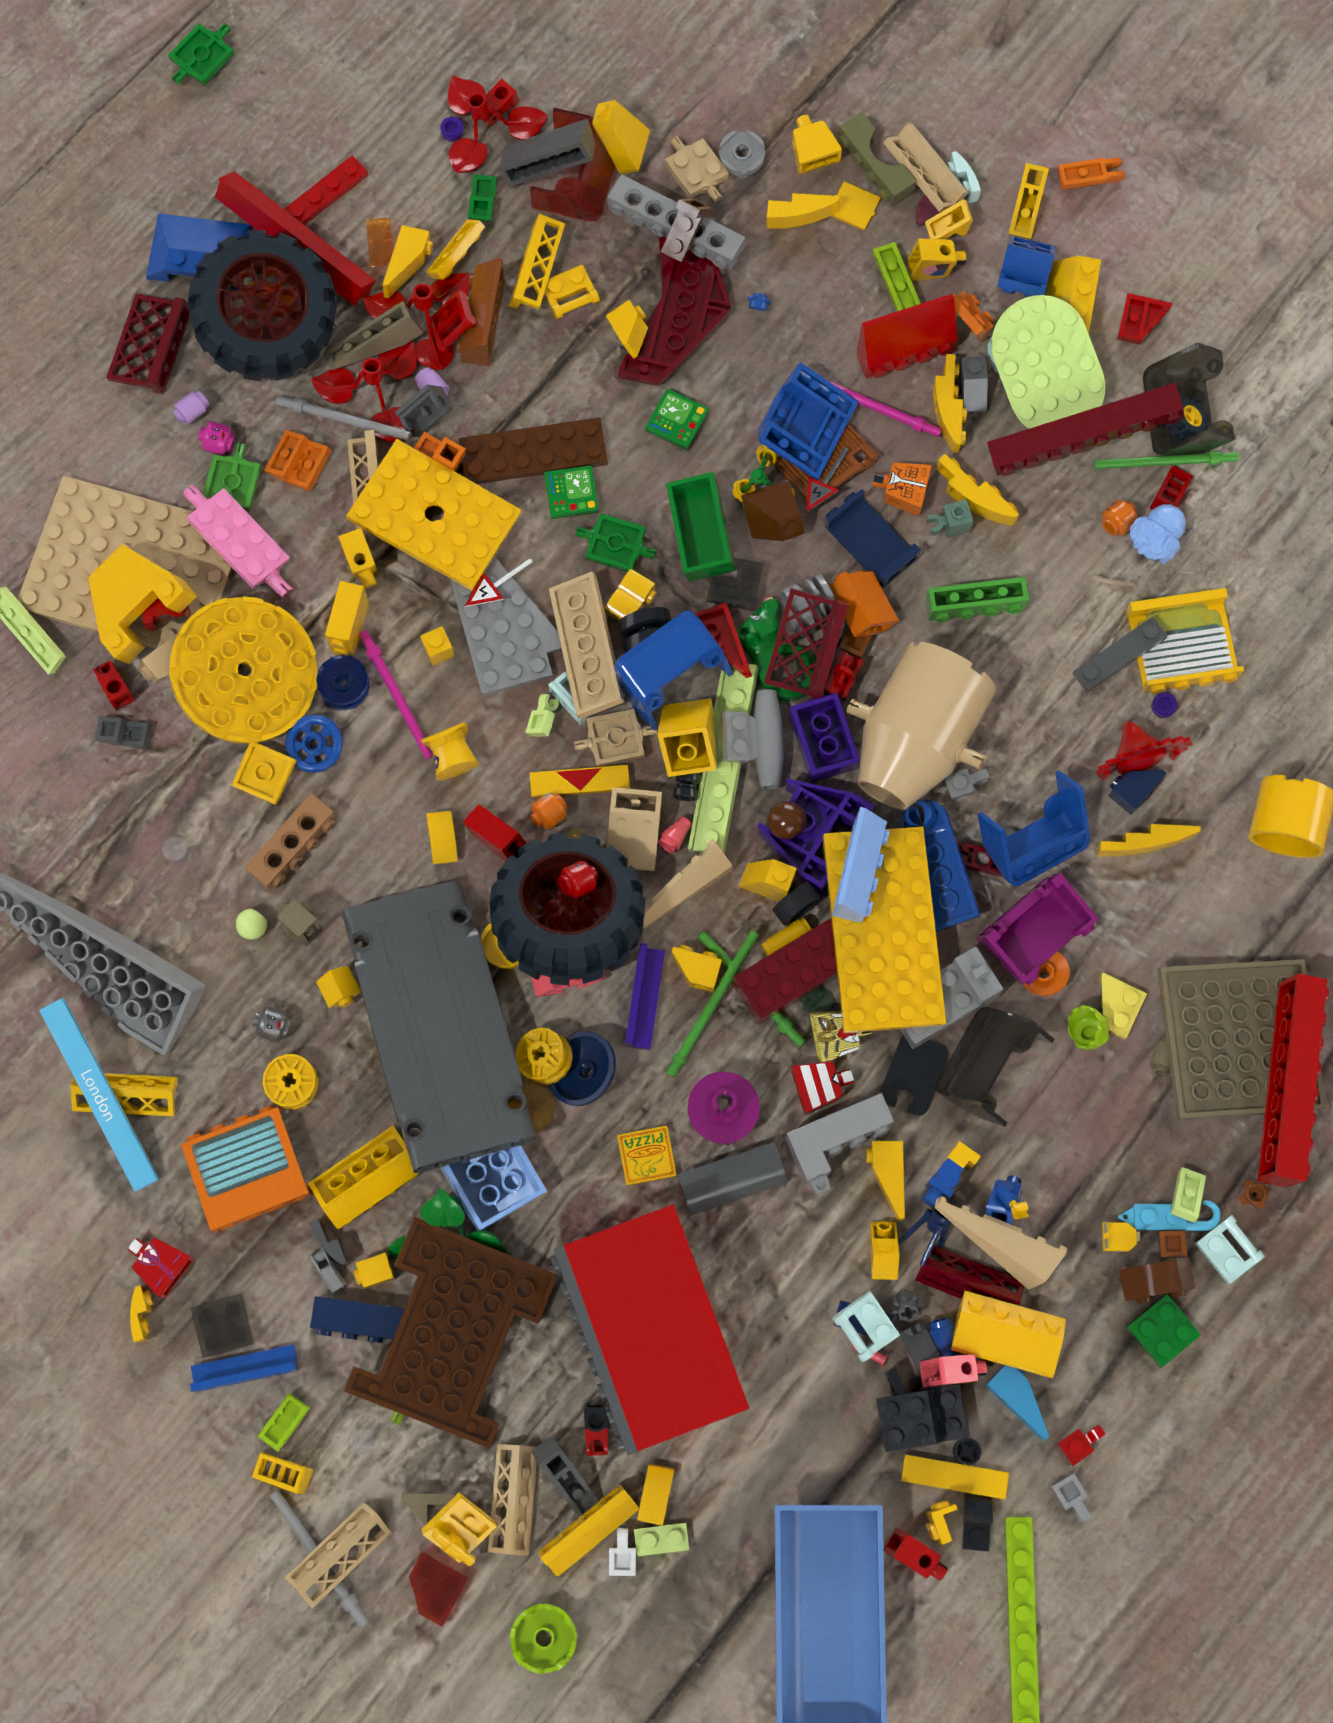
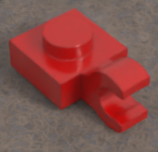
M1100 1425L1095 1426L1084 1435L1080 1429H1077L1059 1441L1057 1445L1070 1464L1074 1466L1094 1452L1090 1444L1103 1437L1105 1432Z

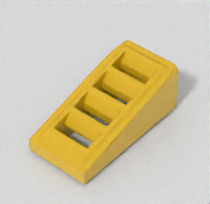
M260 1452L252 1478L296 1494L304 1495L307 1491L313 1469ZM268 1461H271L272 1463L270 1469L268 1471L267 1476H265L264 1472ZM279 1464L281 1465L277 1479H274ZM288 1468H290L291 1472L286 1483L284 1482Z

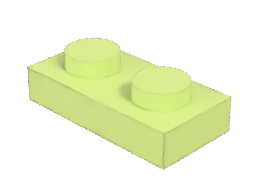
M1184 1167L1179 1170L1170 1214L1193 1223L1196 1222L1200 1212L1206 1180L1205 1175Z
M686 1523L634 1529L637 1556L689 1550Z

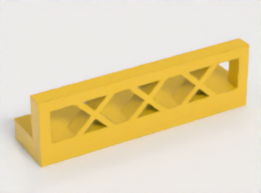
M538 214L531 230L508 306L517 309L520 303L535 309L540 308L565 223ZM545 224L557 228V234L548 238L544 231ZM547 245L551 254L549 257L542 259L537 250L539 247ZM540 265L544 272V277L535 280L531 270ZM534 287L538 294L536 301L524 297L526 289Z
M104 1073L125 1114L174 1117V1094L178 1086L177 1077ZM73 1078L70 1084L72 1111L92 1112L88 1103H79L78 1094L83 1095L76 1079ZM131 1097H136L143 1104L141 1106H133L127 1100ZM156 1099H167L168 1108L158 1107L153 1101Z

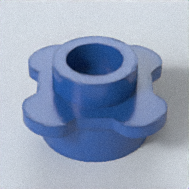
M753 293V296H748L747 298L749 308L767 311L768 305H771V300L767 299V295Z

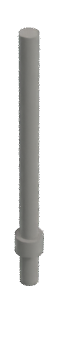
M278 395L276 398L277 405L292 408L297 413H310L363 429L374 430V432L409 441L411 437L410 431L313 405L301 398L292 399Z
M277 1490L270 1497L310 1554L317 1547L316 1543L281 1492ZM332 1567L329 1569L328 1576L336 1574ZM341 1581L334 1588L342 1601L340 1604L346 1612H350L359 1627L362 1628L369 1623V1620L358 1606L359 1601L355 1595H351Z

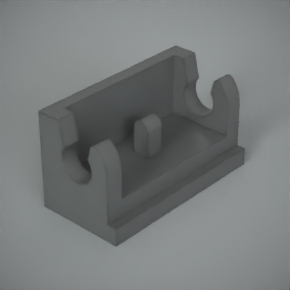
M426 385L395 413L399 416L406 431H411L413 427L416 435L421 436L424 431L426 432L453 408L443 387Z

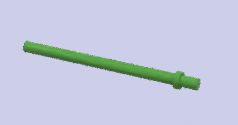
M751 930L677 1055L674 1054L672 1056L673 1061L666 1071L668 1075L675 1078L681 1066H685L687 1062L685 1059L730 986L733 977L737 974L758 939L759 934Z

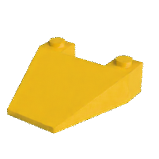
M123 544L88 577L100 641L114 659L127 664L146 648L129 626L157 598L167 608L181 613L197 598V595L182 578Z

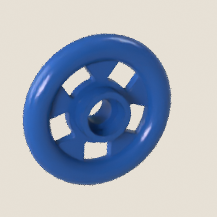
M316 714L300 718L288 730L285 739L287 756L297 760L296 768L308 773H319L332 767L339 759L343 748L342 734L338 726L331 719ZM313 724L322 726L321 733L312 731ZM300 730L306 733L302 743L296 741ZM332 736L333 746L326 747L325 737ZM313 740L318 741V746L316 748L311 747V743ZM301 749L309 755L305 760H302L297 754ZM324 752L326 759L317 763L315 756Z

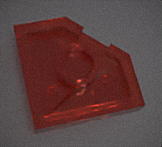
M422 1552L409 1575L419 1614L443 1627L469 1577Z

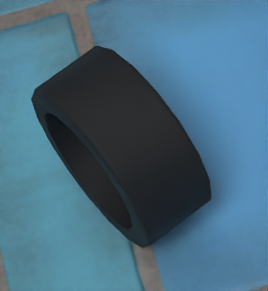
M807 882L785 896L775 905L772 911L781 923L787 926L816 906L821 900V896L812 884Z

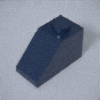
M1164 770L1127 772L1123 778L1118 776L1109 786L1113 789L1109 797L1132 815L1164 778L1166 772Z

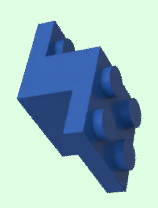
M1010 235L997 287H1000L1001 291L1009 294H1015V291L1025 293V297L1045 295L1056 246Z

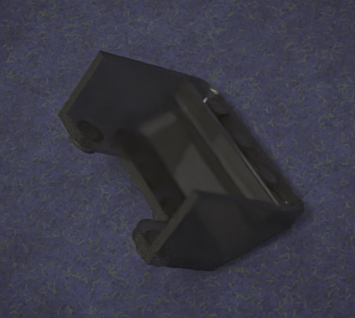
M1197 342L1151 364L1145 369L1143 374L1144 392L1176 382L1180 398L1189 397V400L1193 398L1195 403L1199 402L1201 404L1200 408H1204L1206 411L1204 414L1208 415L1207 422H1209L1208 429L1182 441H1177L1174 435L1171 436L1169 433L1170 429H1167L1165 426L1166 423L1158 425L1157 428L1150 431L1152 448L1156 454L1171 456L1206 453L1235 440L1233 425L1229 421L1219 420L1212 424L1206 381L1217 377L1221 373L1224 364L1222 350Z

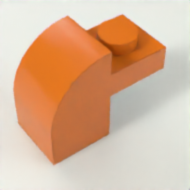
M425 431L414 449L454 472L466 455V448L447 437L440 441Z

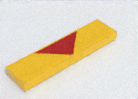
M628 765L530 772L531 798H541L547 793L560 796L612 792V787L630 789Z

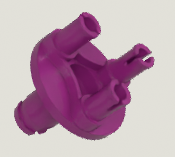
M715 1072L705 1076L694 1086L689 1096L688 1116L693 1128L700 1136L713 1143L729 1145L743 1139L752 1131L759 1117L760 1104L755 1089L745 1078L732 1072ZM720 1099L728 1100L730 1107L726 1108L725 1111L720 1110V1106L717 1103Z

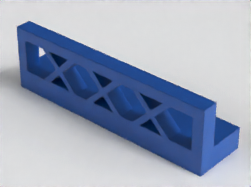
M295 1345L191 1366L193 1383H190L191 1392H201L299 1371Z

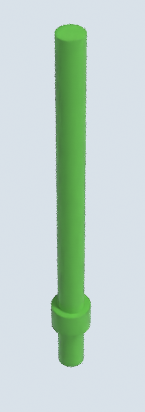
M1218 450L1208 451V454L1094 460V469L1201 463L1219 465L1220 462H1238L1239 453H1220Z
M703 931L698 936V939L711 953L718 955V959H722L721 964L728 969L732 960L707 932ZM780 1012L771 1017L778 1024L777 1028L782 1034H787L799 1048L806 1042L793 1027L795 1024L788 1017L785 1018Z

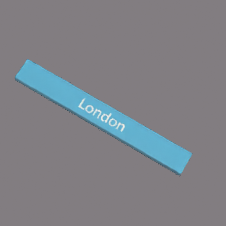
M61 998L40 1009L39 1011L134 1191L136 1192L159 1180L155 1169L65 999Z

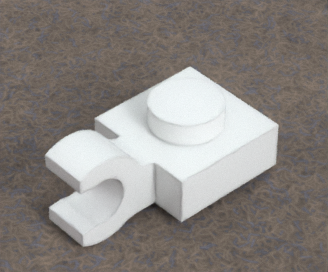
M617 1528V1547H609V1576H636V1547H628V1528Z

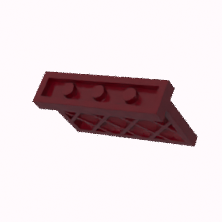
M135 294L106 377L108 381L152 389L154 393L164 394L190 318L189 305L185 299L175 297V300ZM141 302L149 303L152 307L142 314L138 312ZM164 307H172L170 313L163 318L157 312ZM155 313L158 321L147 327L143 320ZM141 322L144 329L132 335V326ZM162 326L164 328L163 334L153 339L150 332ZM148 334L151 342L139 348L136 341ZM133 343L137 350L125 357L123 353L125 347ZM155 347L157 350L155 356L146 360L143 353ZM141 356L144 363L132 369L129 362ZM126 364L129 372L122 376L116 375L117 369ZM148 368L147 380H139L136 374Z
M790 588L764 684L809 695L815 699L821 698L847 613L848 603ZM794 595L804 597L809 606L796 613L791 605ZM809 599L815 600L816 602L811 604ZM820 603L832 605L829 614L819 619L813 608ZM791 609L793 615L788 617L789 611ZM811 609L817 621L804 628L798 616ZM796 618L802 630L789 636L785 630V625L790 620ZM827 620L826 626L824 628L822 622ZM819 624L824 632L823 637L813 643L807 631ZM784 632L786 639L781 641ZM804 633L810 645L797 651L792 639ZM789 641L795 653L782 660L778 653L779 646ZM818 644H820L819 651H817L815 647ZM813 648L817 655L816 661L806 666L800 654ZM776 657H778L780 661L777 664H775ZM798 657L803 669L791 675L785 663ZM782 665L788 677L781 681L770 679L772 671ZM812 667H814V668H813L812 675H811L810 672H809V669H811ZM806 671L810 678L808 689L797 686L793 678ZM791 680L793 685L788 684L786 682Z

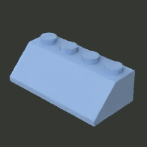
M860 807L854 820L832 913L834 917L862 923L865 916H870L873 902L869 901L870 892L875 893L878 878L874 877L876 868H881L884 854H880L881 845H886L889 836V830H885L887 821L863 807Z

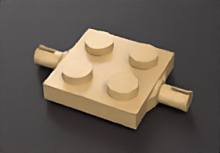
M678 136L672 138L670 143L677 152L666 158L664 165L688 198L708 193L714 203L720 201L723 196L716 189V186L728 179L729 172L706 141L702 138L691 145L685 146Z
M629 709L586 718L588 738L573 741L575 751L590 748L595 758L596 767L644 758L643 737L657 734V730L654 731L650 726L641 727L636 719L635 710Z

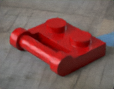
M457 290L430 318L436 346L444 354L452 348V344L468 328L471 329L477 323L476 318L471 314L466 293L461 290Z

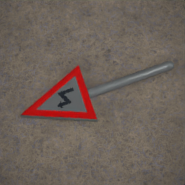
M847 447L843 449L823 483L813 478H808L806 513L839 492V489L827 484L848 452Z

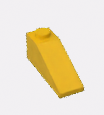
M1029 163L1025 164L1008 234L1032 238L1049 168Z
M404 225L401 226L382 284L385 298H390L424 265L427 255H431L433 242L430 241L429 231Z
M872 1141L870 1148H866V1163L871 1164V1171L896 1220L903 1221L905 1219L903 1141Z

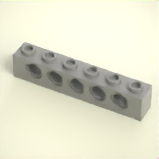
M622 174L607 197L608 208L612 213L630 219L637 226H644L650 229L653 234L659 237L664 236L667 238L672 227L670 224L674 222L679 211L675 208L677 202ZM631 202H638L639 204H637V205H630L629 203H631ZM657 212L659 215L652 216L650 213ZM707 217L703 218L697 231L700 236L694 238L689 250L700 258L705 257L713 261L717 267L726 268L731 271L745 249V237ZM717 243L721 246L716 248L713 247L712 244Z

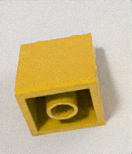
M711 698L663 705L657 735L668 777L717 770L716 717Z

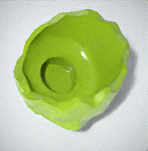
M1080 1005L1071 1011L1067 1020L1068 1033L1074 1040L1077 1048L1094 1050L1108 1041L1109 1022L1105 1015L1086 1005Z

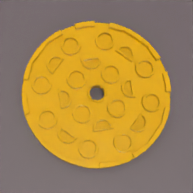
M254 597L223 598L199 609L185 622L178 632L169 658L171 687L183 712L195 725L206 733L233 743L249 744L264 742L288 731L304 716L310 707L318 684L316 652L302 625L281 607H276L264 602L263 599ZM238 665H248L251 669L250 675H239Z

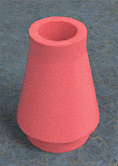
M681 816L659 835L658 844L660 847L671 854L679 851L689 829L692 827L691 822Z

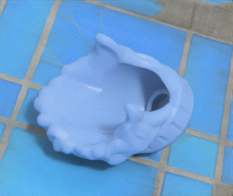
M1163 504L1156 507L1148 516L1139 517L1130 525L1129 534L1130 540L1133 541V547L1138 548V553L1143 554L1147 559H1160L1161 564H1166L1168 560L1174 558V555L1180 548L1179 539L1185 532L1186 519L1183 512L1171 504Z

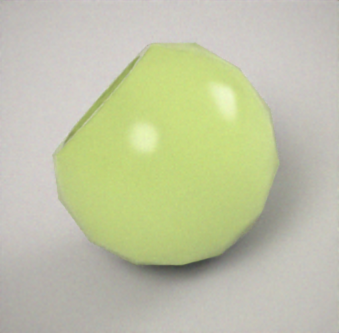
M245 909L238 915L235 927L241 937L254 940L264 935L267 929V920L256 910Z

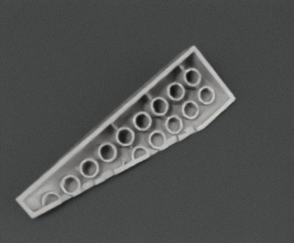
M0 873V912L4 911L17 928L21 927L29 935L28 939L34 945H39L45 951L44 954L72 982H77L89 998H94L102 1006L101 1010L107 1016L111 1015L124 1032L166 1056L196 1010L207 985L102 923L28 885Z

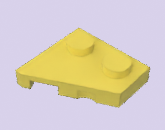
M1102 973L1100 976L1102 1015H1105L1108 1019L1109 1033L1125 1040L1147 993Z

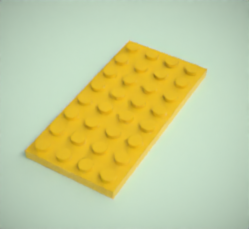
M923 827L885 829L889 830V836L886 845H881L880 854H884L881 868H876L874 877L878 878L875 893L870 892L869 901L873 902L870 916H865L862 923L832 916L851 832L823 834L844 1033L946 1025Z

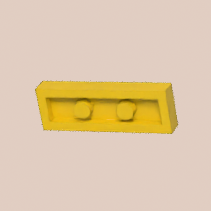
M470 219L465 221L427 269L426 273L432 279L444 280L453 272L452 268L466 256L467 249L471 244L480 238V233L485 228L481 221Z

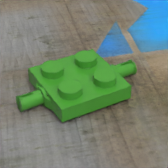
M236 443L234 456L224 457L213 454L203 495L210 499L224 488L244 510L250 511L262 467L260 463L250 462L243 458L246 448L245 444Z

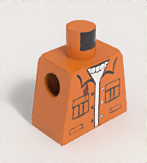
M892 463L890 475L875 472L872 486L886 489L885 503L919 516L931 465Z

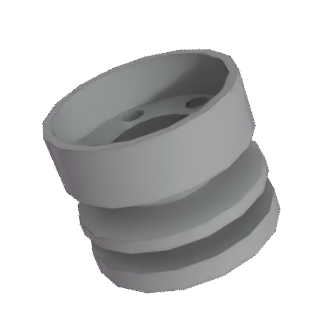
M821 574L813 576V582L810 579L804 580L805 592L835 600L831 588ZM793 584L780 590L784 609L790 588L802 591L798 584ZM794 595L791 605L796 613L809 606L804 597ZM809 599L811 604L816 602L815 600ZM820 603L813 608L819 619L829 614L832 605ZM791 609L789 611L788 617L793 615ZM811 609L798 616L804 628L814 623V619H816ZM796 618L789 621L795 633L802 630ZM827 620L822 622L824 627L826 626ZM816 627L811 628L807 633L814 632Z

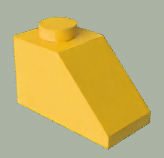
M628 300L606 315L622 344L634 359L638 356L648 327L643 320L646 318V315L639 305L634 307L631 301Z

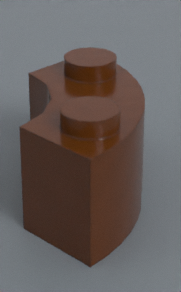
M1189 1257L1118 1270L1125 1301L1135 1300L1136 1305L1152 1302L1151 1297L1171 1293V1298L1186 1296V1290L1196 1288Z

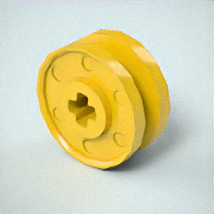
M540 1027L530 1030L521 1038L516 1047L515 1059L521 1074L539 1084L548 1085L558 1082L567 1074L571 1067L573 1054L566 1038L551 1029Z
M285 1054L276 1057L268 1064L263 1073L262 1084L265 1094L277 1106L286 1110H297L306 1107L314 1100L319 1088V1078L317 1071L305 1058L296 1054ZM291 1077H293L296 1083L295 1085L291 1084L289 1088L286 1081L287 1079L291 1080Z

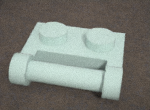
M1230 1215L1195 1243L1228 1285L1265 1257L1261 1250L1258 1251L1235 1223L1237 1220L1233 1215ZM1226 1229L1249 1255L1246 1261L1241 1258L1222 1234Z
M870 1291L832 1318L837 1326L840 1325L857 1350V1356L861 1362L868 1360L874 1353L900 1336ZM853 1314L872 1340V1343L868 1346L865 1345L848 1320Z

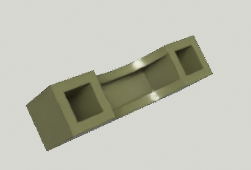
M861 112L839 126L838 142L843 149H847L851 154L854 164L862 168L868 182L877 187L882 200L887 201L893 207L915 193L917 181L904 164L888 165L876 159L870 149L874 141L876 129Z

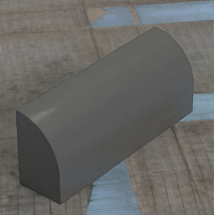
M588 120L575 122L505 145L499 170L509 187L592 161L595 144Z
M775 1142L677 1174L690 1216L787 1184L786 1174Z

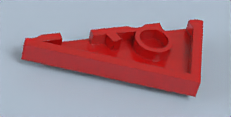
M727 603L694 613L722 648L728 663L745 678L752 677Z

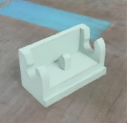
M567 671L548 684L549 692L555 699L559 700V703L581 727L587 723L586 718L594 717L597 714L595 713L582 719L576 716Z

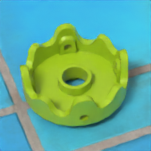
M540 1603L525 1609L516 1618L511 1628L510 1644L512 1654L518 1664L533 1673L545 1674L560 1670L569 1662L577 1645V1631L572 1618L566 1611L552 1604ZM541 1630H546L551 1634L552 1640L547 1646H541L537 1643L536 1635Z

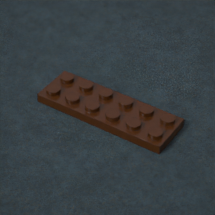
M600 417L459 438V444L466 448V455L462 459L464 477L475 484L543 475L547 471L590 465L592 467L608 465Z

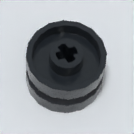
M664 607L645 608L622 617L618 621V628L621 637L626 639L623 642L625 653L671 621L669 609Z

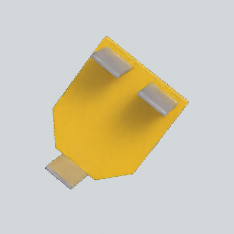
M1102 1222L1103 1251L1128 1252L1140 1241V1231L1136 1232V1229L1129 1223Z

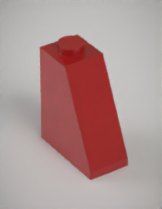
M480 804L463 821V824L470 833L504 862L511 855L518 859V849L527 844L519 832Z

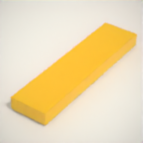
M904 1455L900 1481L1006 1499L1009 1473Z

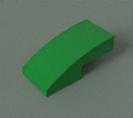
M473 174L468 219L491 222L496 196L497 176Z

